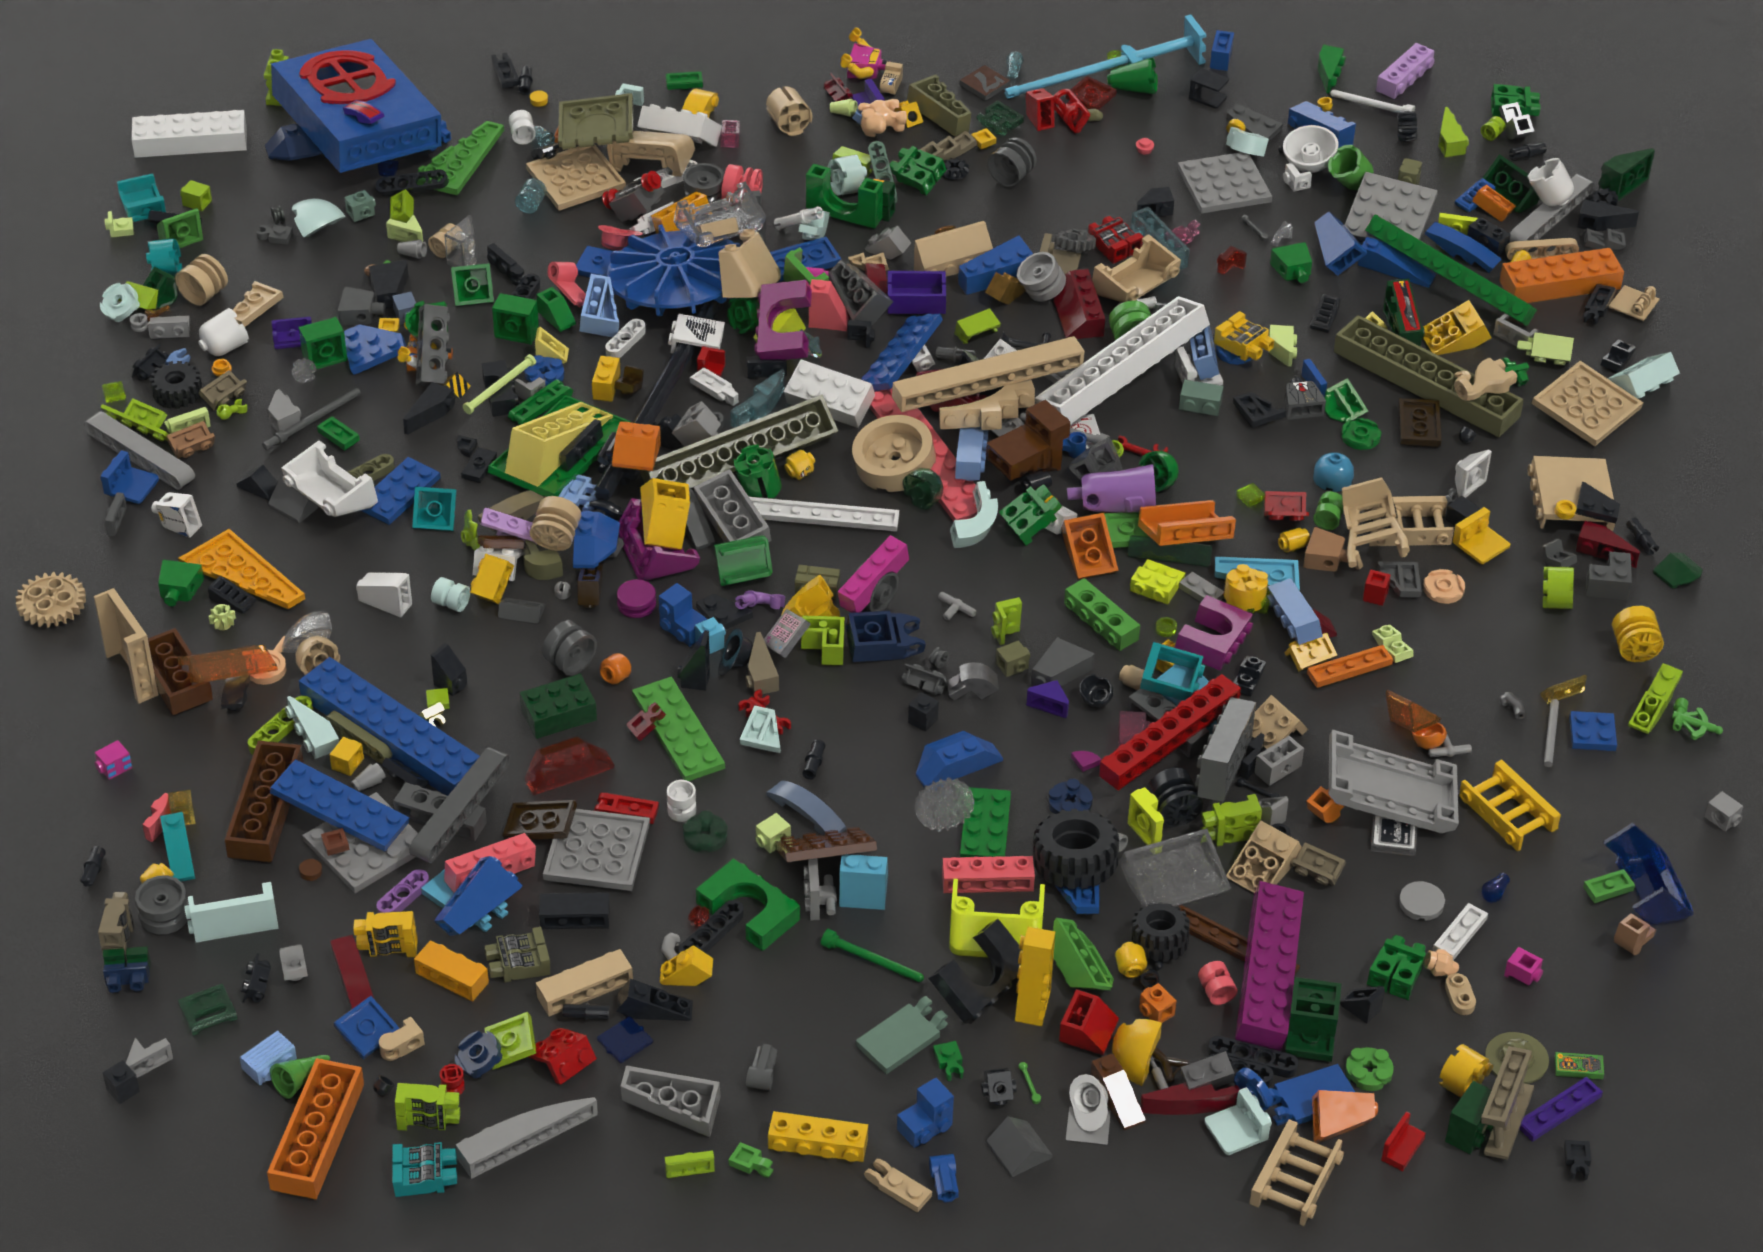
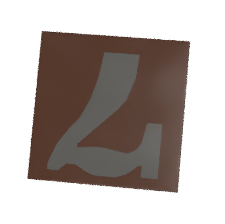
M984 65L960 79L959 85L986 101L1009 87L1011 81Z

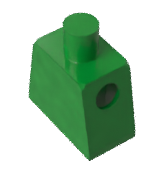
M1305 242L1271 250L1270 264L1284 280L1297 279L1300 283H1305L1309 279L1312 259Z
M163 560L158 582L161 598L164 599L165 604L168 606H175L177 601H190L204 581L202 564Z

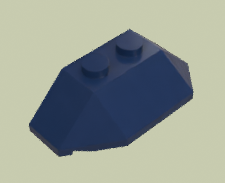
M298 124L280 127L265 144L269 159L295 160L323 154Z

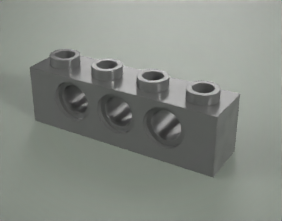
M424 304L419 308L416 385L428 387L432 382L443 385L447 381L445 363L448 361L446 344L449 341L447 325L450 321V314L447 313L448 307ZM431 323L437 325L438 331L432 329ZM430 342L436 344L437 350L431 348ZM429 361L435 363L436 370L430 367Z
M1140 688L1128 697L1127 712L1148 727L1150 723L1156 722L1167 711L1170 712L1177 706L1161 694ZM1205 727L1176 749L1189 759L1203 750L1204 745H1207L1209 730Z
M405 782L393 800L394 810L408 816L411 821L425 825L448 796ZM478 805L455 835L476 841L487 824L486 808Z

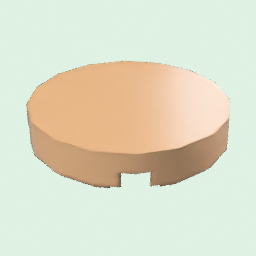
M1444 569L1434 570L1425 577L1423 591L1428 598L1435 602L1450 604L1462 598L1465 592V582L1460 575L1452 574L1453 571Z

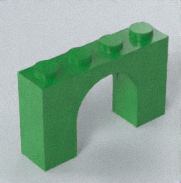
M813 164L806 173V209L821 207L822 211L830 212V217L875 229L882 219L883 182L865 178L858 188V203H848L838 198L831 188V168Z
M734 858L696 888V904L711 915L727 901L736 898L751 897L762 902L765 905L763 911L746 924V940L761 951H764L800 920V905L796 900L787 897L779 888L773 887L762 876L756 875L745 864L739 863Z

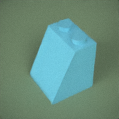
M849 854L841 856L839 907L885 910L888 883L887 857Z

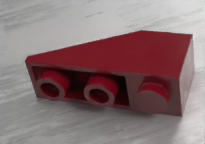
M1588 521L1584 522L1578 538L1577 552L1608 560L1610 552L1630 553L1631 567H1637L1640 555L1638 549L1606 526Z

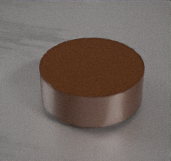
M316 859L304 860L299 866L301 878L306 881L317 880L322 875V864Z

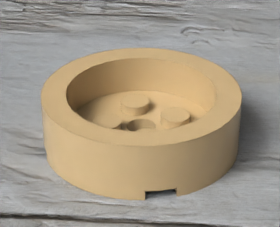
M890 415L870 422L860 430L852 446V454L860 479L867 486L875 490L881 488L887 489V492H898L912 488L929 476L931 473L930 469L936 462V452L930 430L920 420L906 415ZM893 455L900 457L898 460H892Z

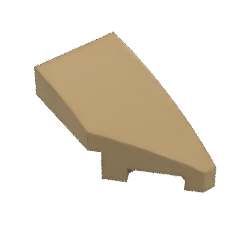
M864 252L848 257L850 264L865 271V263L884 264L885 270H889L883 252L865 258Z

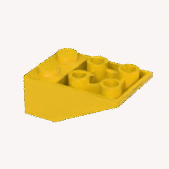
M1469 300L1423 326L1425 331L1423 339L1431 352L1436 355L1472 349L1491 339L1485 324Z
M652 478L640 487L644 544L681 550L690 506L689 484Z

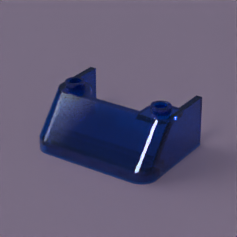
M1632 822L1603 841L1604 845L1615 853L1617 857L1615 862L1620 870L1624 869L1630 874L1641 898V901L1632 907L1643 921L1650 924L1684 920L1694 915V911L1666 852Z

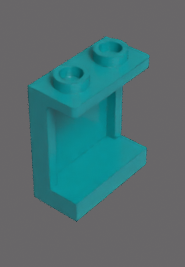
M154 174L117 181L121 203L127 218L132 217L133 222L148 219L149 211L166 212L164 198L159 194Z

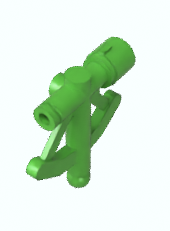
M1676 699L1673 705L1674 712L1671 717L1674 720L1673 729L1675 731L1681 730L1682 725H1684L1691 733L1690 737L1693 740L1704 736L1706 731L1715 732L1718 735L1722 734L1723 728L1709 723L1708 717L1702 708L1698 707L1695 712H1687V699ZM1691 726H1694V727H1697V728H1700V729L1697 730V731H1694V729H1693Z

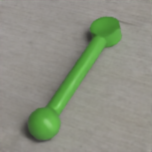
M1021 1062L1018 1067L1023 1071L1032 1093L1031 1100L1034 1104H1039L1041 1096L1035 1091L1027 1071L1028 1065L1025 1062Z

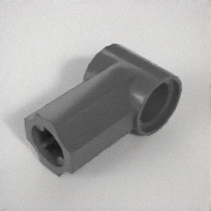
M763 1044L757 1047L753 1065L749 1066L747 1072L746 1087L771 1090L774 1076L773 1069L777 1058V1049L773 1048L772 1045Z

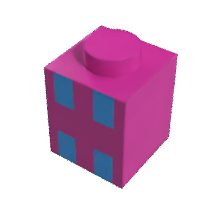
M118 740L95 752L97 760L95 767L100 774L104 773L109 780L132 768L130 754Z

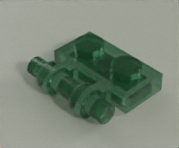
M996 101L986 107L985 115L979 113L976 117L983 126H988L992 128L993 132L1003 136L1008 132L1005 127L1012 130L1024 123L1023 115L1000 101Z

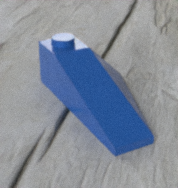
M1367 237L1362 244L1367 254L1358 260L1359 266L1399 279H1409L1412 283L1428 288L1436 277L1434 272L1385 242Z

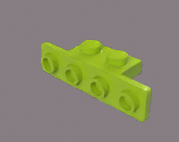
M133 398L124 413L104 404L101 405L100 408L105 414L115 420H121L120 422L129 428L135 426L139 432L145 435L151 433L155 439L161 442L167 440L166 437L169 434L160 429L167 417L165 412Z

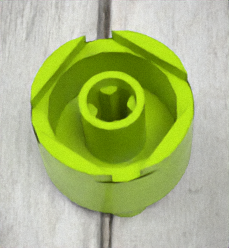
M1544 567V579L1548 580H1543V594L1547 595L1543 596V608L1573 609L1574 568Z

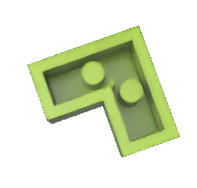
M802 616L803 619L810 623V626L801 637V649H822V665H843L845 617Z

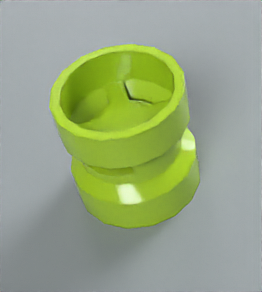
M1494 116L1481 127L1480 131L1486 140L1492 141L1504 132L1506 124L1502 118Z

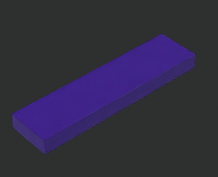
M1585 1077L1524 1116L1520 1130L1533 1142L1600 1099L1603 1091L1588 1077Z

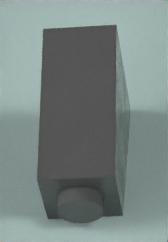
M1056 638L1032 669L1031 684L1037 686L1057 680L1060 686H1063L1092 671L1095 653Z

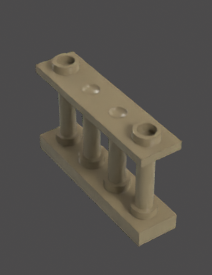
M1511 1046L1507 1049L1481 1117L1482 1124L1493 1126L1484 1155L1506 1160L1509 1158L1534 1091V1085L1524 1083V1078L1532 1060L1531 1050Z

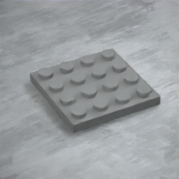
M1239 152L1178 162V170L1201 214L1272 202V195L1250 154Z
M1365 172L1344 226L1356 240L1365 241L1367 237L1377 239L1365 231L1376 214L1420 240L1438 195V190Z
M377 792L369 796L392 808ZM324 822L302 835L303 841L354 893H357L414 859L415 856L410 855L409 848L418 833L408 824L384 852L344 831L350 850L330 856L326 853L321 834L339 828Z
M576 809L568 837L552 840L543 872V880L632 891L650 826V818Z

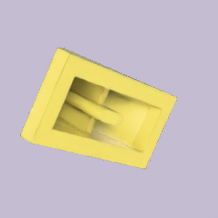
M537 328L535 339L536 355L560 359L562 364L566 363L569 348L543 328Z

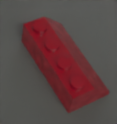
M1089 269L1069 271L1065 274L1066 284L1063 290L1056 297L1052 298L1065 338L1075 336L1076 339L1104 336L1105 316Z

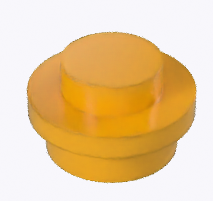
M218 359L213 363L212 373L220 377L228 370L232 371L231 364L226 359Z

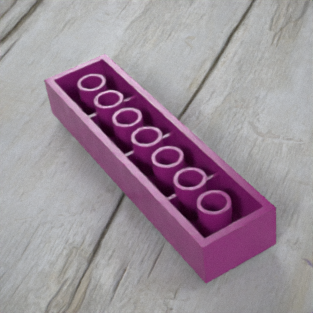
M1260 881L1252 901L1235 1040L1281 1051L1289 1028L1304 897L1303 891Z

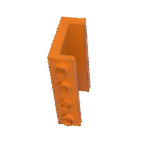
M1207 500L1141 507L1138 527L1159 546L1234 538L1236 519L1233 516L1218 517L1214 513L1215 502Z

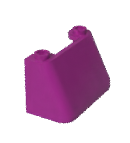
M631 498L619 521V538H622L624 542L623 548L637 578L648 581L694 569L700 560L699 554L695 549H688L685 553L683 548L676 550L644 544L641 499Z

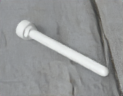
M1338 90L1330 92L1332 97L1396 113L1404 111L1415 112V106L1410 104L1403 105L1402 107Z

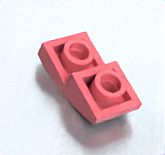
M164 793L159 799L154 801L151 806L152 816L148 817L142 824L145 839L153 842L163 831L160 816L171 814L172 808L169 794Z

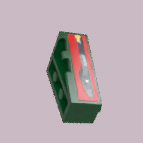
M1410 280L1387 281L1382 311L1391 332L1421 346L1425 331L1421 325Z

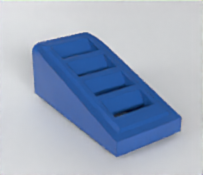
M1482 178L1456 199L1455 204L1469 213L1479 207L1473 202V198L1478 190L1485 185L1495 190V186Z

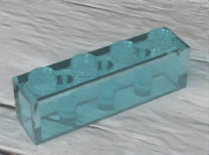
M1149 207L1132 212L1131 230L1135 234L1140 233L1144 237L1149 234L1181 259L1180 270L1188 267L1190 249Z

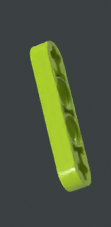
M298 696L295 698L313 710L311 698L308 696ZM285 707L248 739V748L252 755L258 741L278 743L295 728L294 720L283 721V718L288 717ZM273 729L279 731L276 734H268V731Z

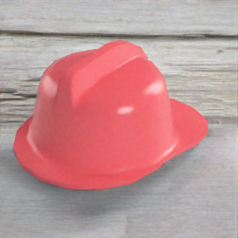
M598 226V229L602 231V246L616 251L622 250L628 245L629 236L643 234L639 231L624 230L612 226Z

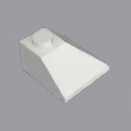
M1485 450L1470 454L1464 460H1460L1455 467V483L1458 498L1460 496L1466 498L1486 482L1492 451Z

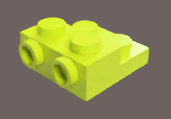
M1147 559L1142 567L1139 566L1132 576L1130 591L1168 605L1179 588V582L1185 578V572Z
M1144 787L1130 794L1128 825L1155 852L1161 849L1164 819L1162 814L1157 811L1158 800L1156 796Z

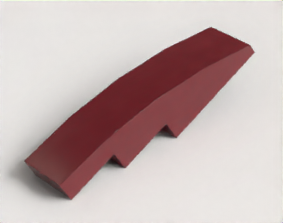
M352 934L330 940L351 1009L368 997H373Z
M1182 1083L1141 1095L1140 1108L1142 1113L1160 1115H1192L1217 1112L1237 1105L1238 1091L1240 1089L1238 1085L1215 1091L1212 1084L1189 1090L1187 1084Z

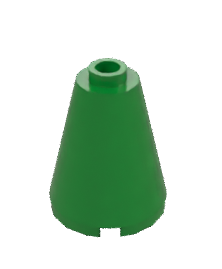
M1148 58L1111 70L1110 74L1107 75L1108 85H1111L1113 89L1156 94L1158 76L1155 73V69H1153L1157 68L1155 59Z

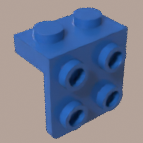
M123 450L112 459L111 464L102 472L100 478L104 494L115 497L117 492L124 493L126 501L137 504L143 502L159 481L157 474L131 467L129 452Z

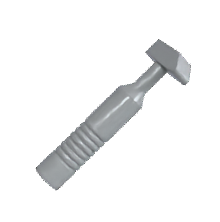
M1151 1056L1152 1074L1159 1090L1168 1088L1161 1069L1155 1063L1157 1060Z

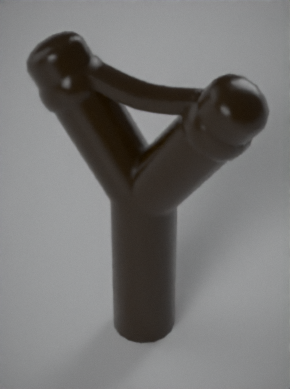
M1155 1047L1152 1056L1161 1063L1165 1080L1168 1084L1174 1083L1176 1073L1181 1070V1067L1189 1064L1188 1060L1166 1056L1157 1047ZM1171 1066L1179 1067V1068H1177V1069L1175 1070V1072L1173 1073V1072H1172V1069H1171Z

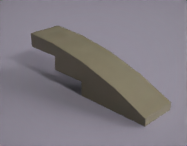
M964 131L954 139L949 135L937 144L931 141L919 150L940 157L944 161L950 158L954 159L978 144L974 137L967 131Z
M530 490L509 497L489 509L527 520L536 513L540 501L546 496ZM483 513L478 515V522L480 523Z

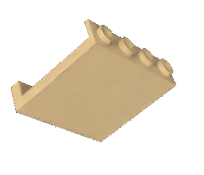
M1533 456L1532 463L1528 465L1527 473L1528 476H1531L1530 489L1534 492L1533 505H1536L1537 508L1536 520H1539L1540 528H1544L1546 520H1565L1559 518L1554 512L1558 501L1569 500L1577 507L1582 482H1586L1614 500L1606 459ZM1577 514L1572 519H1568L1569 521L1603 522L1604 526L1611 531L1615 527V523Z
M114 588L95 595L94 600L106 657L109 658L116 654H121L129 666L134 695L138 703L158 696L147 634Z

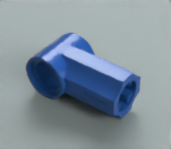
M1082 432L1071 433L1068 438L1063 440L1062 450L1067 451L1068 455L1072 458L1078 457L1086 450V435Z
M954 1154L930 1156V1175L935 1181L938 1200L952 1202L955 1198L959 1197Z

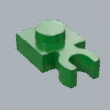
M952 1041L934 1045L933 1053L939 1069L946 1068L945 1077L947 1081H951V1073L953 1072L958 1073L960 1079H962L964 1069L961 1066L963 1058L957 1042Z

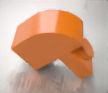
M1320 786L1306 801L1307 808L1324 822L1331 823L1341 816L1340 811L1345 806L1336 804L1328 794L1329 789L1326 790Z

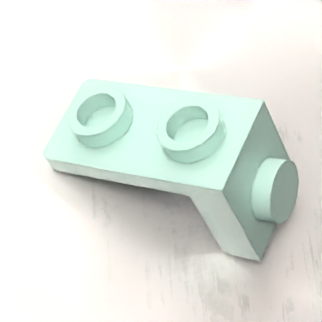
M623 83L615 93V95L632 93L633 105L642 106L644 103L643 87Z

